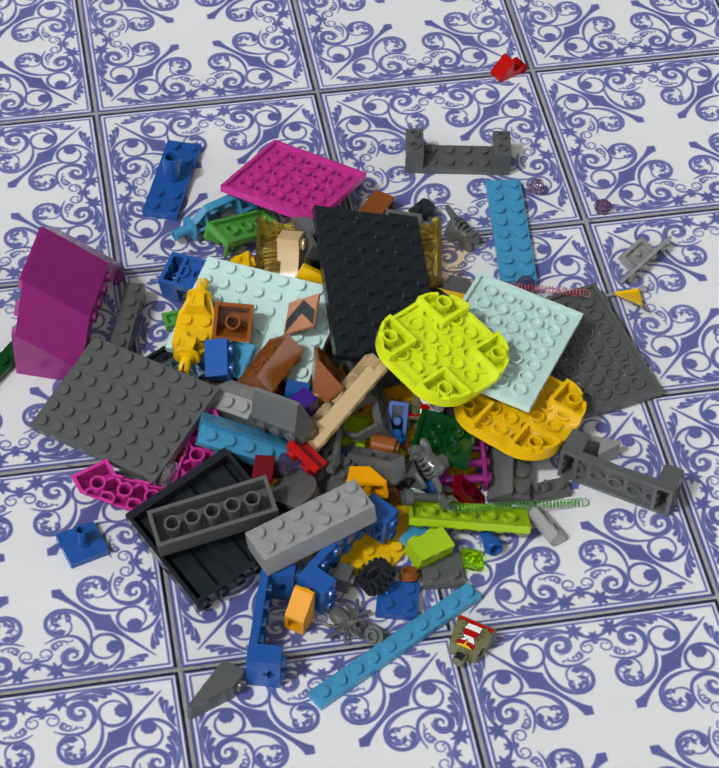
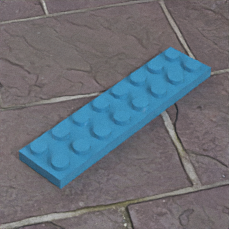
M485 180L499 279L506 283L509 282V284L513 283L514 286L515 283L516 286H518V283L519 286L522 283L523 286L525 284L526 286L528 284L530 286L532 284L537 285V274L521 181Z

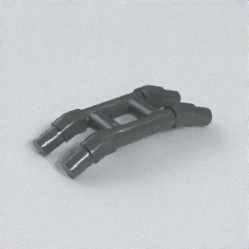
M341 427L334 433V440L330 442L329 439L321 448V456L327 461V465L314 477L317 484L325 479L328 473H333L340 465L341 443L343 440V430Z

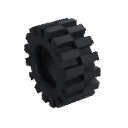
M375 557L373 561H367V565L364 563L362 565L363 569L358 571L360 574L356 576V582L368 596L372 595L373 597L376 594L381 595L382 591L386 592L388 586L391 588V582H395L394 577L396 576V571L385 558L379 557L378 559Z

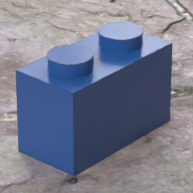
M227 338L204 340L205 378L210 383L233 380L235 364L232 362V355L235 354L234 345Z

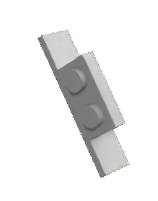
M669 236L655 249L643 237L638 239L618 257L620 262L629 270V273L619 282L622 284L626 279L630 282L637 275L635 271L641 272L648 265L646 263L648 260L652 262L659 256L657 254L658 251L662 253L669 247L667 243L672 237Z

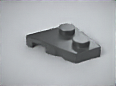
M456 552L421 569L423 590L458 589L463 586L464 576L461 552Z

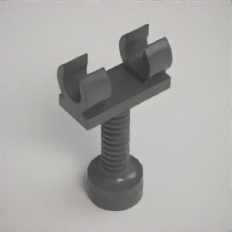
M443 486L442 493H438L436 490L435 494L414 493L413 489H403L402 491L403 505H412L414 501H437L441 510H445L447 506H449L448 510H454L455 504H449V502H458L454 495L444 494L447 491L453 492L449 486Z

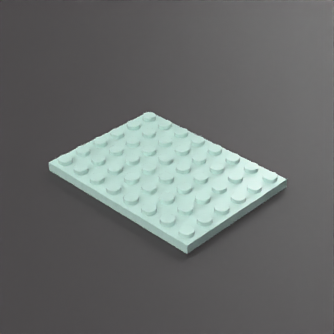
M208 256L198 278L202 277L201 283H203L204 278L209 280L207 291L213 296V308L215 309V301L254 305L251 343L257 345L258 348L252 361L269 339L284 336L290 302L320 294L315 327L290 335L304 349V352L300 356L301 360L292 366L289 370L290 374L282 380V382L286 383L287 380L311 383L314 346L318 344L324 351L330 339L323 285ZM175 327L165 346L166 351L174 353L171 343Z
M479 272L463 300L471 305L469 311L493 333L499 331L509 347V362L503 376L481 394L529 413L581 322L584 313Z

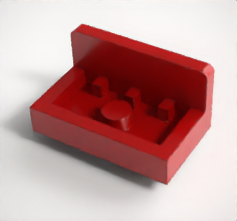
M290 440L285 446L286 455L291 460H296L301 465L300 468L308 475L311 474L315 477L327 465V461L306 441L300 444Z

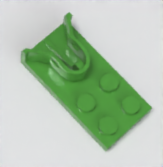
M264 208L207 222L204 239L219 245L223 244L225 246L223 257L227 259L228 254L238 251L242 244L279 235L285 227Z

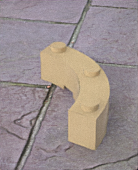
M282 230L277 237V261H281L278 274L295 278L304 263V250L307 247V240L304 239L303 231Z

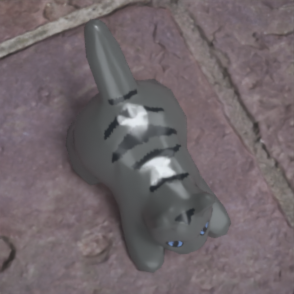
M446 205V211L451 218L444 231L446 240L451 243L459 240L465 251L473 252V245L483 243V239L479 235L480 230L474 231L464 218L458 217L450 205Z
M421 438L420 445H413L408 448L407 452L411 456L409 460H415L425 480L432 481L438 493H442V484L439 478L449 468L448 458L443 454L436 456L432 451L429 441L426 438Z

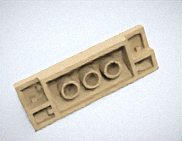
M373 353L364 355L344 378V390L328 403L324 402L312 415L311 419L316 426L306 439V442L317 453L389 370L380 358H377Z

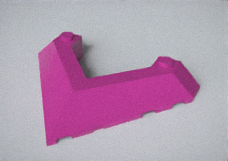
M214 407L207 412L219 416ZM198 427L186 442L185 451L178 464L174 481L214 455L213 450L195 445ZM107 458L71 475L81 494L127 511H131L166 487L163 485L162 487L152 485L151 482L139 479L124 478L123 475L115 473Z

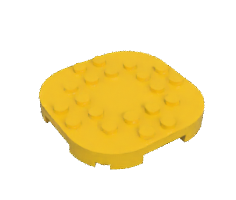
M550 375L529 413L481 393L465 404L453 407L460 426L478 439L513 458L525 461H539L555 455L563 447L572 429H579L585 415L587 403L582 397V390L573 381L567 378L562 382Z

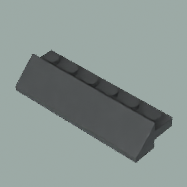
M489 445L488 457L490 459V468L488 472H491V484H488L487 502L530 501L531 461L513 458Z

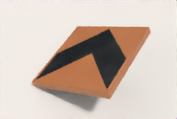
M319 293L289 303L284 336L315 327L320 301Z

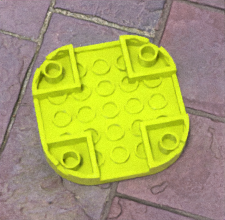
M439 292L420 295L415 303L394 316L389 314L380 325L375 340V347L382 363L416 396L436 406L455 407L465 404L500 380L509 362V347L499 331L493 333L469 311L471 306L469 303L452 294H449V297L439 295Z

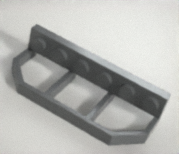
M332 358V362L339 367L342 360ZM381 378L352 412L354 413L370 403L372 407L371 415L375 423L357 434L344 430L342 423L340 427L343 430L344 437L359 442L374 434L394 438Z

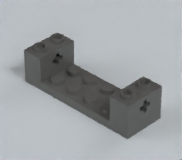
M406 129L405 173L510 174L512 156L510 131H493L491 146L424 145L423 129Z
M572 429L560 452L557 476L566 477V479L669 517L680 493L684 475L683 469L665 463L658 479L651 478L650 476L588 454L591 435Z

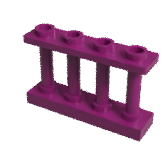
M479 439V444H474L472 452L479 451L480 459H470L468 467H481V474L463 476L470 483L482 482L483 492L487 491L488 484H491V472H487V469L490 468V459L485 455V453H488V444ZM445 470L439 478L442 487L451 486L454 483V477L457 475L451 476Z

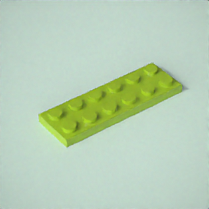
M414 501L412 505H406L408 523L414 527L428 526L438 528L443 526V528H453L455 530L469 529L477 532L493 531L495 533L510 532L517 535L530 534L531 524L525 507L523 510V507H520V510L517 507L515 510L513 506V510H511L510 506L508 510L506 506V510H504V506H502L501 511L500 505H498L499 511H497V505H495L494 511L493 505H491L492 511H490L491 507L488 505V511H486V504H484V507L481 504L480 512L479 504H477L476 512V505L474 504V512H472V505L470 503L449 502V504L459 505V513L457 508L455 509L456 513L449 512L447 508L441 510L437 501ZM462 504H465V505L462 506V507H463V513H462V512H461V505H462ZM466 504H470V512H468V505Z

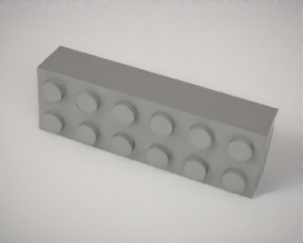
M353 479L246 532L248 549L265 574L269 576L376 522L375 505L356 480Z

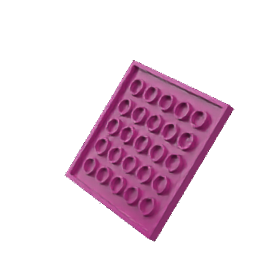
M274 139L222 183L220 191L290 218L309 217L313 220L312 208L314 205L336 208L366 179L367 173Z

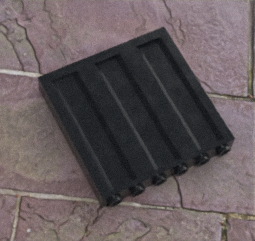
M226 447L125 514L127 524L198 613L209 609L217 599L226 597L230 590L236 586L243 585L247 578L253 574L257 575L261 572V566L248 549L245 533L250 530L160 557L147 511L250 480L251 477Z

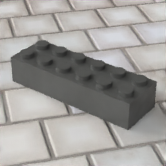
M266 475L147 511L160 557L254 529L279 516Z

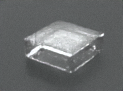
M172 461L165 467L159 482L161 486L166 487L173 481L179 463Z

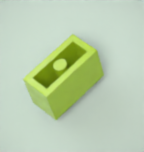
M443 526L436 529L432 527L423 535L412 536L407 541L404 552L414 567L419 570L450 555L455 544Z

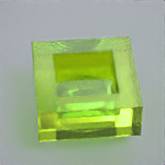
M463 547L460 551L462 569L481 572L484 569L482 551Z

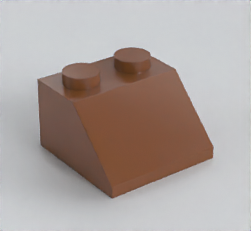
M215 301L212 339L227 338L230 342L251 343L254 305Z

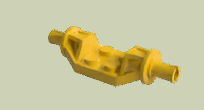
M202 277L197 279L196 288L190 289L187 292V299L177 316L171 343L174 351L173 357L179 363L178 371L185 372L188 375L191 365L198 364L200 359L204 357V340L212 339L214 319L213 296L207 291L209 280L204 278L203 283H201Z

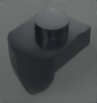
M426 198L421 199L408 210L412 213L422 214L423 220L431 214L434 216L438 214L435 204Z

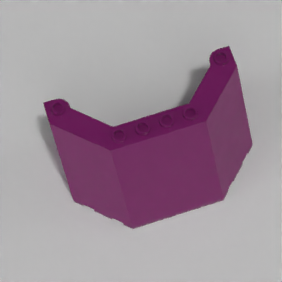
M40 226L18 281L21 295L20 300L16 299L14 316L18 317L16 327L12 326L11 332L17 374L55 380L64 379L91 341L93 323L97 322V311L102 308V298L107 294L108 282L119 285V282L123 281L124 271H121V263L58 228Z

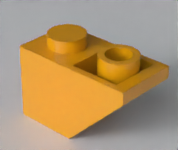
M295 585L284 615V628L304 635L314 618L315 592L309 588Z

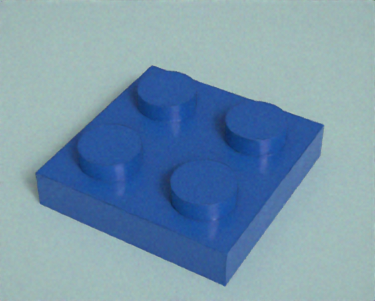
M391 582V588L388 586L386 592L382 591L381 595L377 594L375 618L412 621L417 617L420 583Z

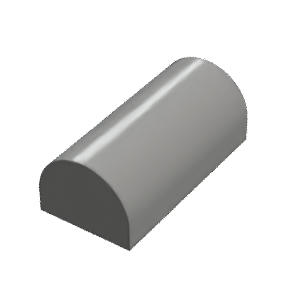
M534 506L528 513L529 520L553 547L560 545L567 538L564 531L544 509Z

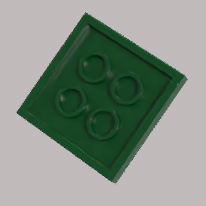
M422 408L411 447L413 445H420V439L426 438L436 456L443 454L448 458L450 467L467 471L476 437L464 430L455 416Z

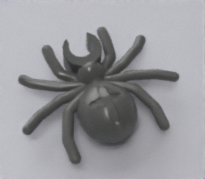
M358 598L356 599L353 613L346 602L338 599L337 602L344 605L346 609L335 607L330 611L329 618L334 625L322 620L320 621V624L326 627L338 629L326 637H334L344 630L343 640L345 644L348 643V631L355 638L361 639L359 635L362 629L358 626L366 629V623L372 625V622L360 616L369 614L372 611L365 610L356 615L359 607Z

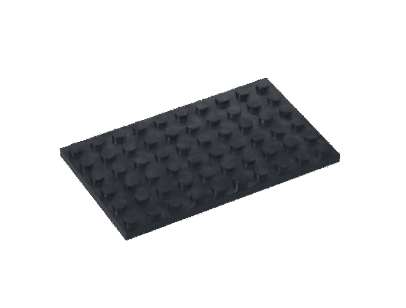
M314 205L312 215L333 358L336 360L359 362L364 355L371 353L379 358L376 352L375 340L382 321L389 314L394 316L415 303L418 296L431 292L418 219Z

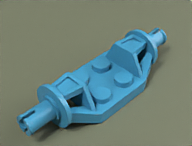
M225 195L203 205L192 219L189 216L184 217L183 226L172 230L171 235L175 241L187 235L192 240H196L198 235L205 233L206 224L214 217L213 215L217 213L222 215L229 211L228 208L237 215L257 210V205L235 196Z

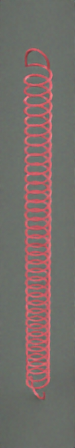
M573 288V292H572V295H573V296H576V295H577V289H576V294L574 295V288Z

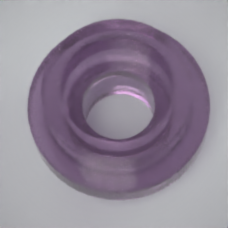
M599 199L594 203V209L599 215H607L612 209V204L606 199Z

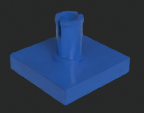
M94 521L77 525L72 529L55 535L56 541L71 569L110 555L109 549Z

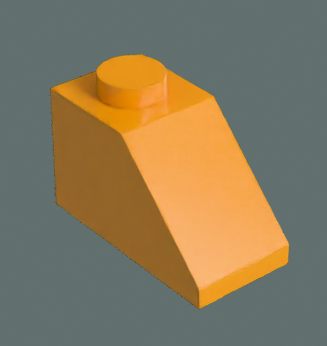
M350 466L346 483L355 479L368 497L371 493H374L380 498H389L387 480L370 466Z

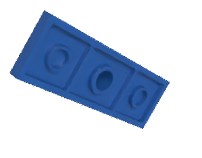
M172 140L167 141L142 210L143 216L178 221L202 151V145Z

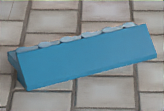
M202 412L195 445L211 449L213 454L226 447L236 461L254 466L255 455L276 456L277 473L285 476L294 469L303 471L300 468L301 465L296 460L293 461L286 455L285 446L289 441L284 437H276L268 431L262 432L256 427Z

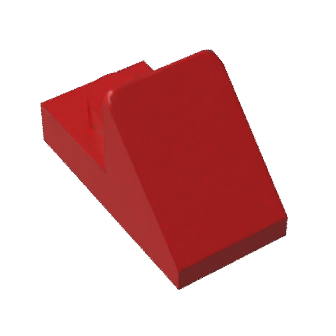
M504 53L490 71V74L501 83L527 71V65L518 57L512 59Z

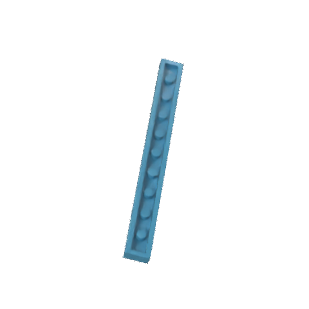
M467 582L308 691V698L322 711L455 619L459 614H462L481 601L482 595Z

